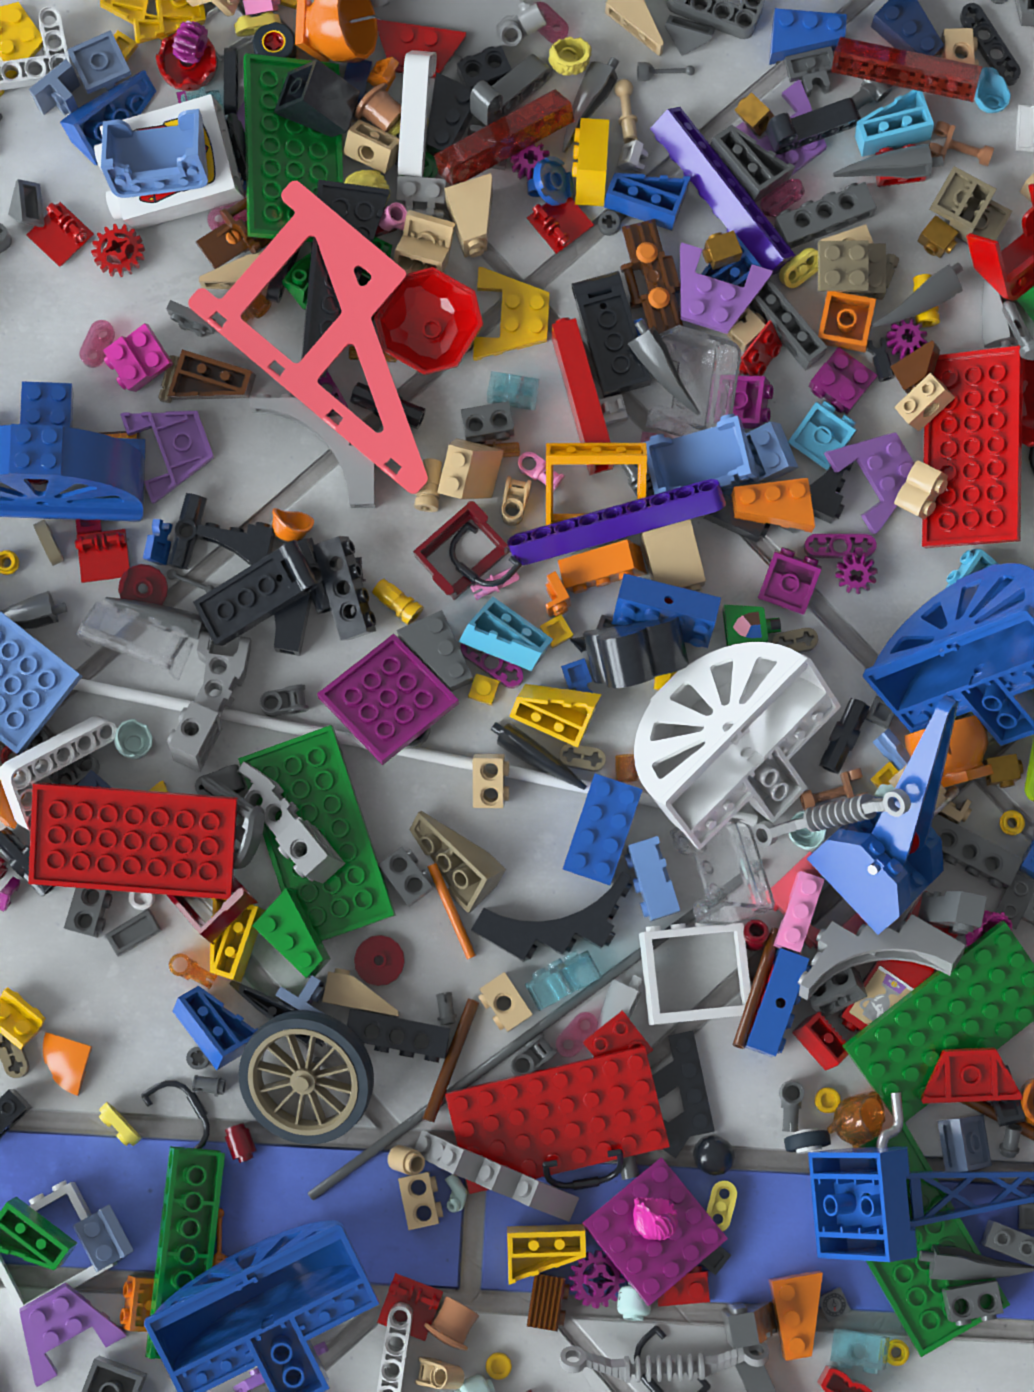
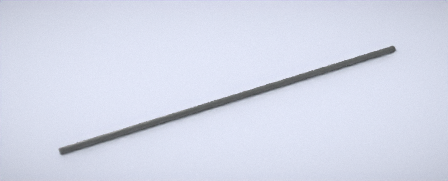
M759 861L755 862L671 925L686 923L687 926L763 870V865ZM668 926L664 930H671V926ZM669 938L653 939V950ZM641 948L634 951L447 1089L446 1092L469 1087L541 1032L642 959ZM444 1096L441 1106L447 1103L446 1096ZM427 1105L307 1192L313 1201L424 1120L422 1118Z

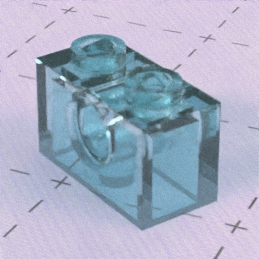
M491 371L487 403L494 404L509 401L510 407L535 411L540 379Z
M836 1328L834 1329L830 1361L837 1362V1367L852 1369L853 1365L863 1367V1372L878 1374L879 1370H885L887 1366L890 1337ZM857 1344L862 1345L866 1350V1355L863 1359L857 1358L854 1354V1348Z

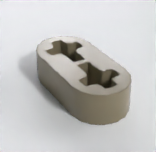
M45 519L33 524L52 566L63 562L62 553Z
M801 628L778 633L771 642L777 644L780 638H783L784 642L792 641L793 644H789L786 647L798 653H803L815 648L818 643V635L811 628ZM804 634L813 638L809 646H806L805 642L797 643L796 640L802 639Z
M566 744L559 751V760L570 768L597 772L604 767L606 762L604 752L594 747L579 745L577 748L571 744ZM573 749V754L580 755L581 759L572 758V761L568 762L567 757L563 756V753ZM593 753L598 754V759H601L602 762H598L596 766H591V761L584 760V756L592 757Z
M0 1034V1059L6 1074L12 1078L24 1077L30 1067L24 1048L19 1049L12 1043L13 1053L10 1054L8 1047H2V1043L5 1042V1036ZM13 1056H15L17 1062L23 1063L19 1074L17 1071L11 1070V1067L14 1066Z

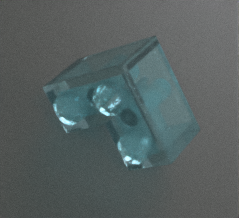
M588 950L579 955L577 951H574L563 957L564 962L559 958L548 964V971L542 968L532 974L533 979L527 982L525 986L539 1011L602 978Z

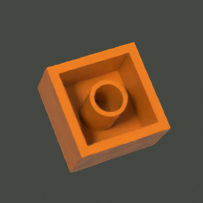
M828 291L818 337L826 346L866 353L876 299Z

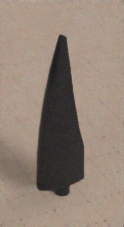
M497 722L494 723L491 731L499 735L497 739L499 746L517 758L562 781L583 790L586 789L587 786L566 765L526 733L511 723H507L504 727Z
M233 980L229 983L245 1000L269 1020L286 1012L298 1011V1009L241 983ZM295 1035L298 1041L309 1047V1035ZM316 1038L315 1041L321 1047L326 1043L319 1038Z

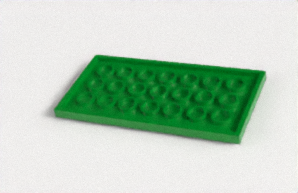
M245 53L243 60L248 237L274 239L295 214V211L284 203L281 197L283 190L290 182H300L315 196L318 180L343 183L342 134L331 138L274 113L288 72L312 62L311 60ZM321 62L340 76L339 64ZM309 237L305 242H312V237Z
M329 725L238 758L240 766L244 761L277 782L284 790L281 796L287 799L289 803L292 801L299 809L296 812L297 816L301 817L303 821L308 820L310 824L316 826L345 862L324 883L315 880L310 881L307 877L302 878L294 870L293 866L295 863L292 859L285 858L279 851L278 847L280 844L276 841L275 834L264 822L262 834L281 893L285 888L295 889L297 897L303 909L306 910L309 916L308 919L314 930L317 931L321 941L323 942L396 916L381 868L378 866L379 862L334 727ZM244 776L249 791L253 783L250 782V779ZM262 797L257 800L256 806H261L263 802ZM281 810L276 813V821L282 816Z
M1001 920L964 950L963 956L950 976L941 971H936L842 1045L892 1117L891 1093L901 1092L904 1122L908 1121L929 1104H922L921 1097L943 1050L993 1047L997 1050L1034 1021V963L1006 922Z
M903 1121L901 1132L896 1137L888 1140L887 1147H908L910 1171H933ZM879 1135L859 1147H877ZM906 1179L909 1216L911 1217L909 1179ZM920 1179L923 1213L926 1214L947 1194ZM949 1201L939 1211H945L955 1208L953 1207L951 1201ZM960 1218L915 1227L917 1258L893 1262L865 1261L920 1357L982 1322L981 1317L971 1319V1324L956 1326L955 1322L949 1321L947 1319L942 1288L991 1279H930V1262L919 1260L920 1250L931 1251L932 1244L958 1247L981 1255ZM998 1284L1002 1307L1004 1309L1010 1306V1303ZM984 1294L980 1298V1305L982 1308L990 1306L992 1302L991 1296ZM963 1298L958 1299L954 1304V1309L957 1313L963 1312L966 1308V1302Z

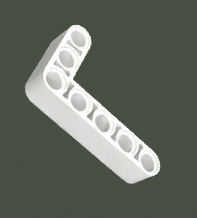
M46 6L39 13V27L45 55L0 62V90L33 86L53 70V66L56 63H61L65 59L70 63L61 16L56 8ZM47 16H52L56 19V22L50 25L46 24L43 20ZM53 39L58 40L61 45L58 48H52L48 45L49 41ZM32 67H39L42 72L39 75H32L29 70ZM9 70H14L18 73V76L14 79H9L5 74Z
M411 50L405 55L398 175L423 177L430 77L436 71V52Z
M100 716L90 717L2 764L0 767V780L14 819L19 825L31 831V820L29 821V818L31 817L33 783L112 742L117 730L115 724Z
M404 1302L394 1304L388 1316L377 1392H382L385 1389H391L394 1392L402 1391L413 1318L412 1308ZM403 1310L407 1313L408 1319L404 1322H399L394 1318V1312ZM398 1336L403 1340L404 1345L400 1348H394L390 1344V1339ZM388 1363H396L400 1371L397 1374H390L386 1370V1365Z

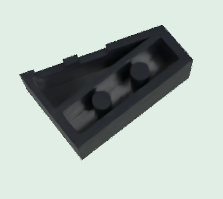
M436 72L426 138V151L434 158L449 164L473 117V114L470 112V94L473 88Z

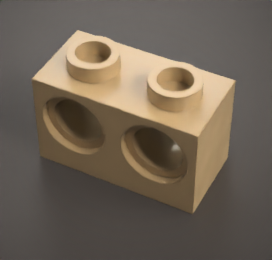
M474 754L473 808H503L505 801H509V786H505V776H509V761H505V754ZM488 763L495 764L498 772L495 774L488 773L485 770V765ZM487 788H494L498 792V796L493 799L488 798L485 790Z
M424 1172L398 1178L408 1230L439 1224V1218L443 1217L441 1202L435 1201L434 1192L438 1191L436 1177H430V1172ZM415 1180H422L426 1184L425 1193L421 1195L415 1194L412 1190V1183ZM420 1206H428L431 1209L430 1219L421 1220L417 1216V1210Z

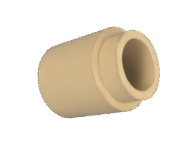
M396 1145L389 1152L388 1164L391 1169L412 1176L419 1174L423 1170L425 1159L418 1150L403 1145Z

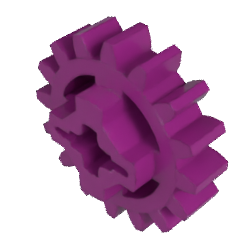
M595 1250L593 1256L591 1252L587 1251L586 1259L577 1260L579 1263L578 1267L571 1265V1269L575 1271V1274L568 1276V1279L574 1281V1284L570 1286V1290L577 1291L574 1298L577 1300L583 1299L582 1304L585 1306L592 1304L593 1308L598 1309L601 1303L602 1306L608 1307L609 1299L617 1301L615 1293H619V1283H625V1279L620 1278L619 1274L622 1273L606 1253L602 1256V1251ZM606 1265L610 1269L611 1275L606 1271ZM598 1276L605 1278V1280L596 1281V1283L588 1280ZM582 1284H585L588 1287V1293H590V1295L586 1293Z

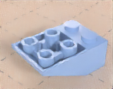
M769 421L746 433L759 476L758 481L748 485L766 483L799 468L780 423ZM733 489L723 491V494L732 496Z

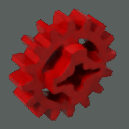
M113 224V230L104 227L106 233L101 234L98 232L99 241H92L93 246L96 248L91 250L93 257H96L94 262L97 266L101 265L100 269L103 273L109 269L111 277L115 275V272H118L120 277H123L124 271H127L130 275L133 274L131 268L134 266L139 269L140 265L137 261L144 260V255L141 252L145 251V247L143 244H140L143 241L141 236H136L137 233L134 228L128 232L125 224L121 229H118L116 224ZM120 248L121 252L117 253L115 250Z

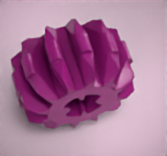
M187 20L182 22L180 28L177 29L176 36H174L175 40L172 45L174 48L173 55L185 63L194 64L199 62L201 56L204 55L205 48H207L208 30L205 29V26L195 21Z
M533 140L530 142L532 145L526 147L522 142V151L516 153L513 150L514 156L510 158V162L514 164L512 171L513 173L518 172L519 179L525 176L527 181L532 179L537 162L550 156L548 150H543L544 145L542 143L536 147ZM528 159H533V163L529 164Z
M913 318L909 320L908 324H906L905 320L899 321V325L893 323L890 327L891 331H888L886 334V338L889 339L887 347L893 348L892 355L900 353V360L905 355L908 356L928 343L924 339L927 336V331H920L922 323L916 326L913 325ZM903 336H907L905 341L902 339Z
M853 552L852 559L844 555V563H837V568L841 571H837L835 577L841 579L839 581L840 587L847 585L846 592L848 593L852 591V588H856V594H860L861 587L869 591V583H876V578L872 575L877 574L878 569L872 567L875 563L873 559L866 561V553H863L861 558H857V552ZM855 569L857 572L861 570V576L858 577L856 574L852 576V570Z

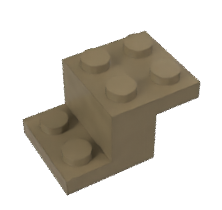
M955 166L952 168L929 209L949 220V225L959 232L957 238L968 243L966 235L969 233L996 241L1012 213V210L991 200L997 190L996 188Z
M869 240L818 241V292L836 291L847 294L886 293V243H869Z

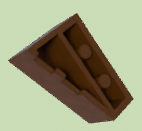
M182 349L167 396L172 400L249 398L256 374L250 370Z

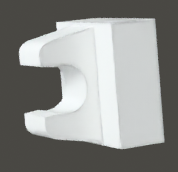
M638 140L623 144L617 167L623 170L632 169L636 171L644 169L645 165L639 162V158L648 157V152L643 149L644 144Z
M622 394L599 399L606 425L628 419Z

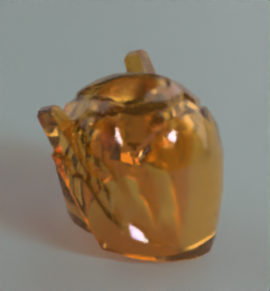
M875 1091L864 1092L849 1096L841 1101L835 1110L833 1123L827 1127L830 1134L836 1132L843 1141L852 1144L853 1148H857L861 1144L869 1142L880 1135L882 1124L885 1122V1111L879 1094Z

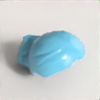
M993 67L980 69L976 76L977 86L974 96L977 106L986 113L1003 111L1008 106L1011 98L1004 78Z

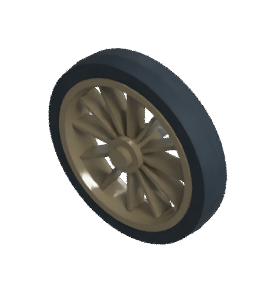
M298 1010L286 1012L270 1019L252 1035L243 1051L239 1064L240 1091L251 1114L268 1131L294 1143L321 1144L341 1137L362 1118L373 1093V1065L364 1044L344 1023L320 1012ZM295 1035L310 1036L306 1063ZM287 1037L295 1060L283 1051L275 1041ZM316 1038L332 1046L322 1059L315 1057L312 1060ZM268 1049L287 1067L264 1062L263 1056L265 1051ZM334 1050L342 1056L346 1063L320 1070L322 1063ZM349 1070L351 1084L324 1077ZM262 1071L288 1077V1079L264 1084ZM291 1085L293 1090L278 1105L267 1092ZM326 1088L350 1094L347 1105L342 1104ZM295 1092L300 1094L297 1116L281 1108ZM306 1094L309 1096L317 1120L302 1119ZM318 1095L338 1113L326 1118Z

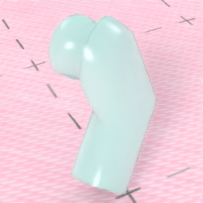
M452 1174L445 1179L452 1190L447 1202V1209L455 1213L463 1209L468 1193L458 1176Z

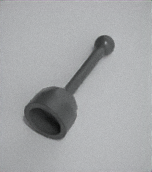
M648 62L637 63L638 82L649 81L653 78L654 74L686 73L687 75H693L695 72L693 66L654 69L653 65Z

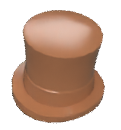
M382 83L370 90L362 98L356 109L355 117L358 120L364 117L376 128L388 133L401 119L402 105L394 100L385 90L388 85Z
M445 1297L440 1312L431 1325L425 1323L424 1327L442 1343L458 1350L467 1351L468 1347L464 1345V1342L479 1315L464 1304Z

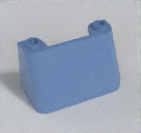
M192 109L181 112L178 116L177 126L132 131L130 125L120 119L103 121L101 169L111 192L120 198H130L199 189L206 186L208 183V169L203 119L200 110Z
M728 414L720 417L721 421L717 422V426L673 439L664 437V434L651 436L650 441L643 442L646 443L647 463L654 494L708 479L718 480L722 491L758 481L757 468L741 418L738 415L735 416V414Z

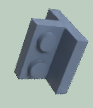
M111 30L67 49L88 94L104 87L108 91L115 87L119 80L132 75Z
M65 59L29 88V91L38 109L44 115L57 106L62 114L66 116L78 108L71 93L81 85L73 66Z
M311 976L299 997L283 987H280L276 993L277 997L298 1010L315 1011L325 1014L311 1005L313 1001L318 1002L321 999L325 990L322 988L325 983L314 976Z
M984 1115L937 1121L945 1171L964 1172L992 1166Z
M110 1204L73 1225L96 1272L125 1258L134 1251Z

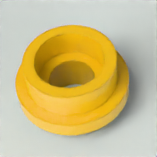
M9 550L1 551L0 573L3 575L15 573L20 564L18 556ZM10 559L11 565L4 567V561Z
M1009 810L1002 814L999 825L1005 834L1013 836L1023 831L1025 819L1018 811ZM1009 819L1015 820L1016 825L1014 828L1008 826L1007 822Z
M892 1339L884 1345L883 1356L889 1364L900 1366L908 1360L909 1348L902 1340ZM895 1347L900 1349V1355L897 1357H893L891 1354L892 1349Z

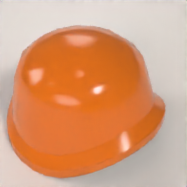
M273 508L272 528L273 533L278 538L287 542L292 540L299 541L313 528L314 519L308 514Z

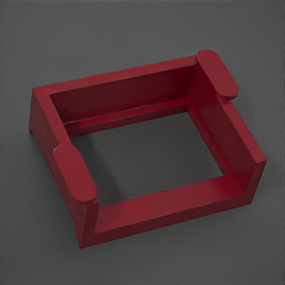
M469 501L413 551L414 557L432 575L433 581L446 595H450L453 600L458 598L473 583L462 576L456 583L451 585L426 558L467 522L472 520L496 546L471 569L480 577L509 553L508 545L487 523L488 516L474 501Z
M233 876V894L206 923L186 901L185 898L187 896L167 895L197 932L212 945L215 944L213 941L249 905L258 903L235 876Z

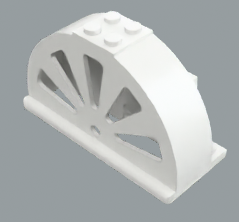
M749 642L727 646L710 652L693 661L686 668L679 670L650 699L651 703L642 717L636 734L634 746L636 770L643 786L669 820L684 832L696 848L701 850L748 801L758 813L772 823L807 789V786L789 759L841 708V705L812 660L804 654L801 655L782 645L765 642Z

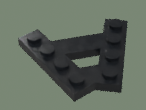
M693 1030L668 1035L673 1061L652 1075L658 1100L679 1086L684 1112L669 1122L663 1119L670 1147L663 1148L662 1150L674 1158H677L689 1137L715 1132Z

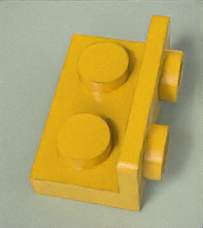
M7 987L0 997V1033L19 1049H22L40 1032L46 1018L37 1008L32 1007L23 1000L19 993Z

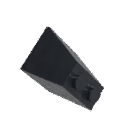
M314 60L288 72L274 113L333 138L349 130L353 112L358 106L357 100L360 91L319 60Z

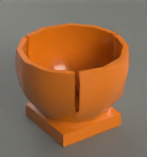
M297 0L295 45L320 62H328L331 59L341 63H357L367 59L375 51L378 37L377 19L372 18L357 22L350 21L376 15L371 1L314 0L312 3L310 0Z
M975 715L954 721L941 785L944 788L994 774L991 764L983 765L982 763L989 743L987 729ZM925 729L904 736L906 749L910 757Z

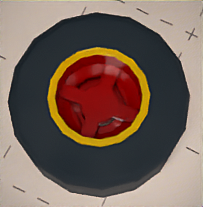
M273 22L261 26L254 34L253 49L255 54L295 59L297 54L295 36L286 25Z

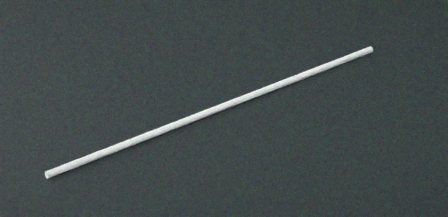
M80 679L73 688V690L176 711H182L184 707L188 708L191 702L185 699L86 679ZM224 708L220 717L226 721L300 736L323 728ZM335 730L339 744L367 749L352 733ZM405 747L396 754L403 757L473 770V758L422 747ZM488 763L485 765V770L488 773L495 774L498 772L495 764ZM509 765V776H505L507 778L588 794L592 783L581 780L587 786L583 790L548 773ZM641 793L638 804L660 808L649 793ZM737 812L728 822L754 827L757 824L758 815Z

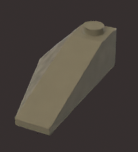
M418 812L409 830L424 854L430 855L434 863H437L441 875L449 885L447 889L451 897L467 913L472 912L497 887L506 869L486 850L425 812Z

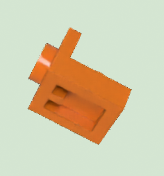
M393 57L377 61L366 81L373 87L386 83L388 86L385 90L388 92L396 77L395 69L399 62Z

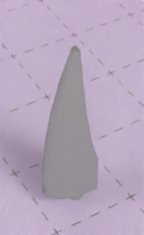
M985 279L982 294L984 347H1011L1012 344H1015V338L1002 312L1003 303L1005 302L1004 298Z
M633 975L629 986L612 980L602 1006L596 1030L621 1010L624 1011L628 1018L632 1016L642 993L638 991L643 980L642 978Z

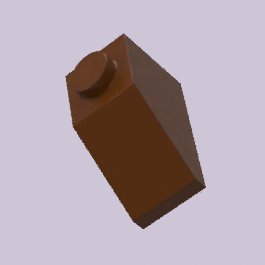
M933 340L890 366L907 394L929 373L934 375L940 349Z

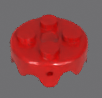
M176 31L173 35L162 40L160 51L156 54V62L160 74L175 89L182 91L198 90L206 86L216 73L218 59L215 47L208 38L207 48H205L204 55L201 56L200 61L195 62L190 67H185L181 64L182 61L173 55L174 48L172 45L175 40L174 36L177 34Z

